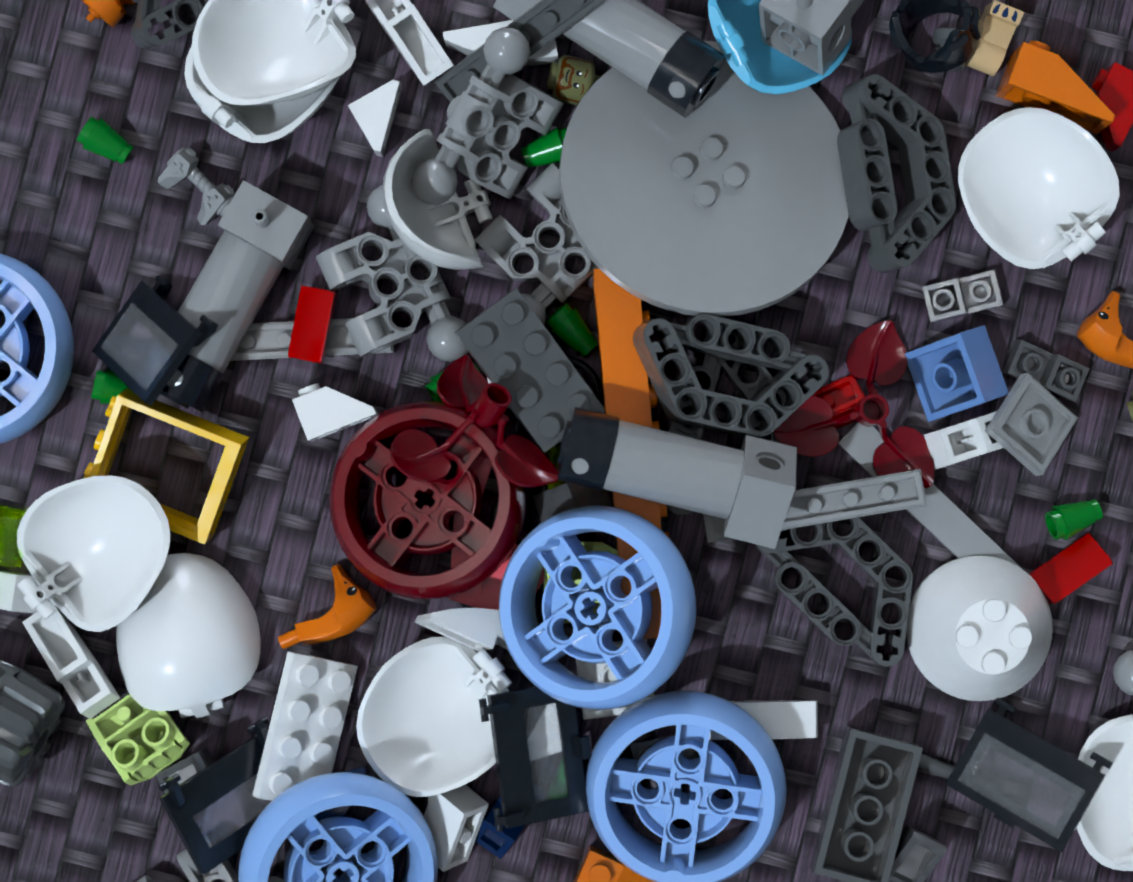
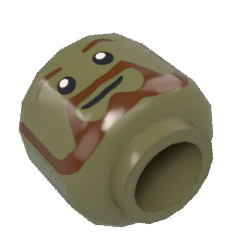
M562 55L558 62L552 61L546 89L551 90V94L555 99L578 106L583 96L601 76L595 74L596 67L593 61L571 55Z

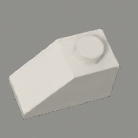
M319 383L298 390L300 397L292 399L306 438L310 442L378 415L377 409L327 386L320 388Z
M466 784L445 793L428 797V805L424 817L435 842L438 868L443 872L468 861L489 805Z

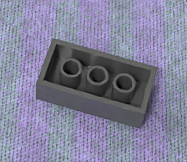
M517 288L511 290L454 332L490 382L500 384L510 392L512 401L509 408L542 452L545 453L562 440L567 421L571 420L575 407L598 413L605 409Z
M846 725L810 863V869L814 874L844 882H889L923 747L915 743Z

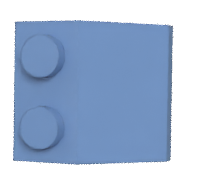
M985 325L905 353L908 360L907 364L928 422L997 399L1009 393Z

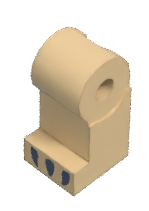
M996 0L985 6L981 17L984 31L975 52L967 60L966 66L994 77L1004 60L1009 43L1016 27L1021 22L1024 12Z

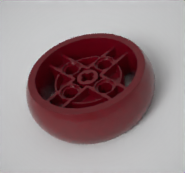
M416 401L390 408L369 420L353 435L336 463L329 495L330 516L336 538L343 552L355 568L368 580L388 592L403 597L426 600L440 599L463 593L477 586L498 570L512 552L520 536L526 513V487L511 483L498 470L495 464V456L501 449L496 445L498 429L494 425L482 427L474 421L448 450L442 453L449 461H455L458 465V473L453 479L446 480L443 478L437 482L424 483L407 477L402 486L395 487L393 485L392 475L397 468L392 463V459H390L391 448L386 444L400 432L408 429L442 427L456 431L470 415L464 408L450 407L443 401ZM486 456L493 467L499 494L498 510L493 528L479 518L482 507V491L475 470ZM365 474L376 481L374 509L377 521L381 527L371 541L368 540L364 532L359 512L360 489ZM434 492L435 494L431 497L435 500L432 507L427 505L422 507L425 502L421 500L424 493L431 495ZM460 512L464 517V525L459 531L452 532L448 525L449 518L454 513ZM409 519L412 522L413 531L408 538L402 539L398 534V526L403 520ZM458 546L471 556L463 563L438 573H416L401 569L412 553L432 555Z

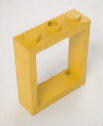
M128 388L118 394L117 397L112 396L105 412V416L109 417L106 429H101L97 435L94 450L98 452L94 463L90 462L86 467L84 478L109 475L132 409L225 446L199 519L159 503L168 518L170 531L205 545L215 534L250 437L158 400H155L152 406H150Z

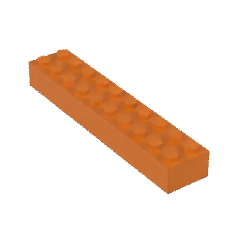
M599 268L593 269L605 414L618 417L622 421L660 430L659 421H652L651 408H656L657 394L652 384H648L647 372L633 343V334L636 328L642 323L650 321L649 310L642 311L641 299L614 283ZM612 491L613 507L639 515L662 530L661 517H667V505ZM616 537L619 557L627 561L638 553L627 542ZM624 576L621 580V590L628 596L631 592V583ZM658 588L650 593L652 617L649 628L643 637L644 639L657 638L659 634L662 612Z

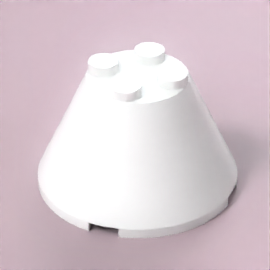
M967 556L941 565L921 582L910 602L906 637L907 645L919 671L941 691L956 698L969 701L995 700L1021 689L1038 673L1047 658L1052 641V616L1044 593L1035 580L1023 569L997 557Z

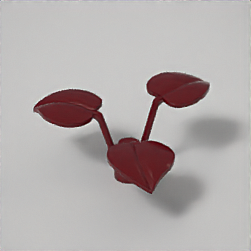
M886 320L870 326L857 336L848 349L846 356L848 371L857 379H867L866 386L870 394L857 402L854 412L833 419V411L829 403L817 396H811L777 427L773 433L779 443L797 447L798 455L819 457L831 452L839 443V434L834 426L854 419L866 427L877 425L880 430L881 439L885 443L878 446L873 454V468L876 475L883 476L921 469L924 488H929L933 485L934 460L929 452L925 438L920 432L908 426L897 428L890 437L887 435V422L885 419L889 414V405L884 397L878 395L879 393L873 385V381L881 386L891 385L902 378L907 368L906 349L895 329L893 321Z
M468 354L452 362L442 372L437 382V393L447 406L464 408L467 413H470L469 417L439 447H437L436 442L431 436L416 429L400 432L391 444L390 459H392V463L401 473L419 482L433 483L446 477L451 469L449 460L442 453L447 451L474 421L482 427L498 424L496 445L501 450L495 456V464L508 481L521 487H537L558 481V471L531 441L514 434L508 436L504 441L505 425L509 420L508 416L504 413L512 401L511 394L500 384H488V381L476 369Z

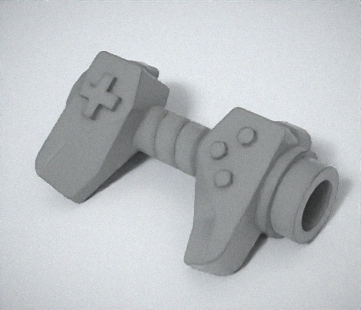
M184 147L169 159L167 168L158 178V184L169 189L185 178H188L203 192L201 209L197 219L200 225H206L213 221L217 215L223 216L234 197V190L224 183L216 186L212 181H209L197 168L199 159L196 156V152L191 148Z

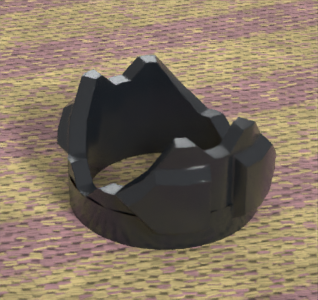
M901 0L897 10L893 11L889 21L893 46L901 49L902 55L909 65L923 72L940 73L962 65L975 52L984 31L979 7L970 5L965 0ZM938 13H953L964 18L962 27L950 32L944 46L936 54L921 57L908 44L913 28L928 16Z

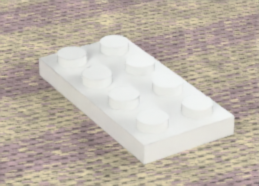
M290 651L287 652L252 796L272 801L283 791L301 781L322 774L332 773L358 666Z

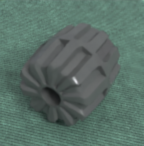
M0 660V783L16 787L37 768L39 756H44L51 746L49 738L51 734L59 729L62 722L59 716L65 709V700L59 692L30 673Z

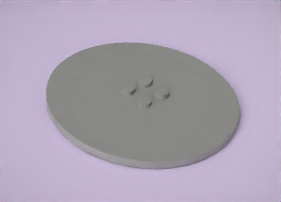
M704 41L721 52L717 42ZM726 59L708 95L686 118L648 94L647 90L614 68H611L583 96L567 127L559 166L563 206L569 224L589 258L614 283L637 298L668 311L692 316L709 314L727 317L762 310L779 303L805 286L831 257L843 234L849 213L837 146V137L840 129L831 112L810 86L777 95L762 93L745 84L732 70Z

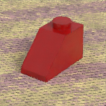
M1114 62L1107 70L1101 68L1091 85V88L1096 90L1095 94L1115 115L1113 122L1101 131L1106 149L1112 152L1121 147L1133 124V71L1117 62Z

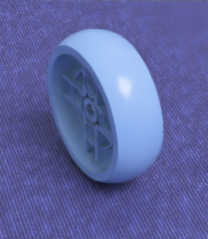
M0 254V280L3 281L0 284V311L5 315V323L0 328V364L7 362L11 372L5 381L0 382V397H6L16 407L0 416V444L27 433L51 413L67 387L74 361L72 326L58 294L37 271L27 264L4 254ZM34 308L41 320L45 337L44 361L39 377L27 368L30 348L28 334L23 324V321Z
M590 505L569 509L545 520L522 540L514 551L502 579L499 594V619L504 641L514 662L522 673L542 692L558 701L575 707L613 709L633 704L652 694L677 670L689 649L696 622V596L692 577L684 558L671 539L662 530L645 518L627 510L611 506ZM587 532L611 534L627 542L638 553L626 561L609 552H587L576 535ZM574 567H577L581 572L582 579L579 585H576L572 580L571 573ZM545 568L550 579L546 584L542 598L544 622L538 626L535 609L536 589L541 572ZM624 576L631 583V592L628 596L621 590V580ZM658 588L661 599V625L656 643L651 650L643 637L649 628L652 617L650 593ZM595 601L600 603V606L597 608L598 614H594L592 610L596 606ZM566 619L573 626L571 637H568L563 630V624ZM615 629L623 637V643L620 648L616 647L612 641V634ZM565 654H568L587 663H607L617 681L604 683L586 680L569 671L558 660Z
M698 691L660 693L647 697L624 710L605 729L592 751L586 774L588 809L600 839L607 849L627 868L654 882H721L737 875L754 863L770 845L780 826L786 805L787 787L784 767L774 742L763 726L738 705L724 698ZM676 725L675 735L666 737L652 745L639 760L620 758L626 747L643 734L661 727ZM710 730L725 736L740 747L753 763L758 776L739 774L735 764L725 750L709 740ZM691 748L696 750L700 756L696 759H687L682 756L681 751ZM652 779L658 786L654 789H647L640 784V781ZM689 784L690 793L682 792L681 785ZM718 789H726L731 792L732 796L728 799H720L714 795V792ZM616 802L633 804L643 824L655 835L662 838V845L650 841L637 832L624 818ZM733 818L751 821L738 835L729 841L712 848L695 850L696 843L706 841L719 834ZM676 819H684L690 823V826L680 829L672 822Z
M336 772L308 778L291 786L273 799L257 817L245 839L238 870L239 882H268L270 868L275 855L286 838L291 842V846L284 863V882H393L394 868L392 857L404 846L407 847V861L402 882H437L438 859L430 827L421 811L409 797L392 785L375 777L359 773ZM341 806H365L377 809L365 821L343 816L318 820L315 816L325 810ZM318 839L324 840L320 849L309 851L312 842ZM371 841L375 842L371 851L361 853L364 844ZM339 868L345 871L341 876L334 873Z

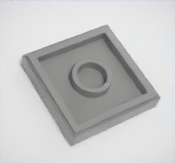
M1022 373L985 432L1035 476H1040L1045 473L1078 417L1029 373Z

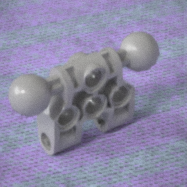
M502 27L493 31L488 36L483 48L484 59L487 63L480 78L472 75L467 90L450 102L447 109L448 120L445 123L447 126L436 140L442 144L436 158L422 161L414 169L411 178L413 192L422 202L439 205L448 201L455 194L458 185L457 175L454 170L456 164L458 171L476 184L508 199H511L528 166L509 156L510 150L518 143L521 131L525 127L547 135L564 105L563 102L555 99L550 94L513 75L527 64L530 56L529 42L519 30Z
M553 163L526 188L530 195L550 214L547 221H543L536 226L531 237H523L505 218L499 215L474 239L514 282H541L531 294L521 293V295L544 326L547 318L546 309L556 299L563 303L593 273V269L598 268L578 242L565 216L566 212L560 191L559 169ZM546 230H555L560 235L559 243L553 248H545L540 244V236ZM523 255L530 256L534 261L532 270L526 274H520L514 269L516 259ZM577 255L584 258L586 265L582 272L571 274L565 269L566 261L571 256Z
M383 185L378 186L372 190L367 199L366 208L368 216L377 226L389 230L393 242L367 232L318 254L315 258L330 291L338 290L358 281H365L369 285V295L378 307L346 323L360 357L371 355L411 338L421 313L426 312L431 323L426 337L428 348L440 360L455 361L468 353V350L454 333L464 326L466 322L450 315L445 302L449 301L451 297L441 278L437 265L425 261L416 255L395 232L386 216L383 201ZM365 246L376 247L380 251L381 258L377 261L365 259L362 255V248ZM413 265L424 266L428 271L429 277L422 281L415 279L411 275L410 267ZM384 278L391 280L395 284L396 291L389 295L381 293L377 288V281ZM399 311L406 313L411 321L410 326L406 328L396 326L392 321V314Z

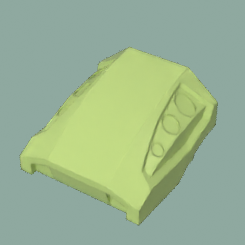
M130 694L96 718L86 720L99 746L114 765L123 781L130 786L153 778L181 758L190 744L168 711H153L142 707Z

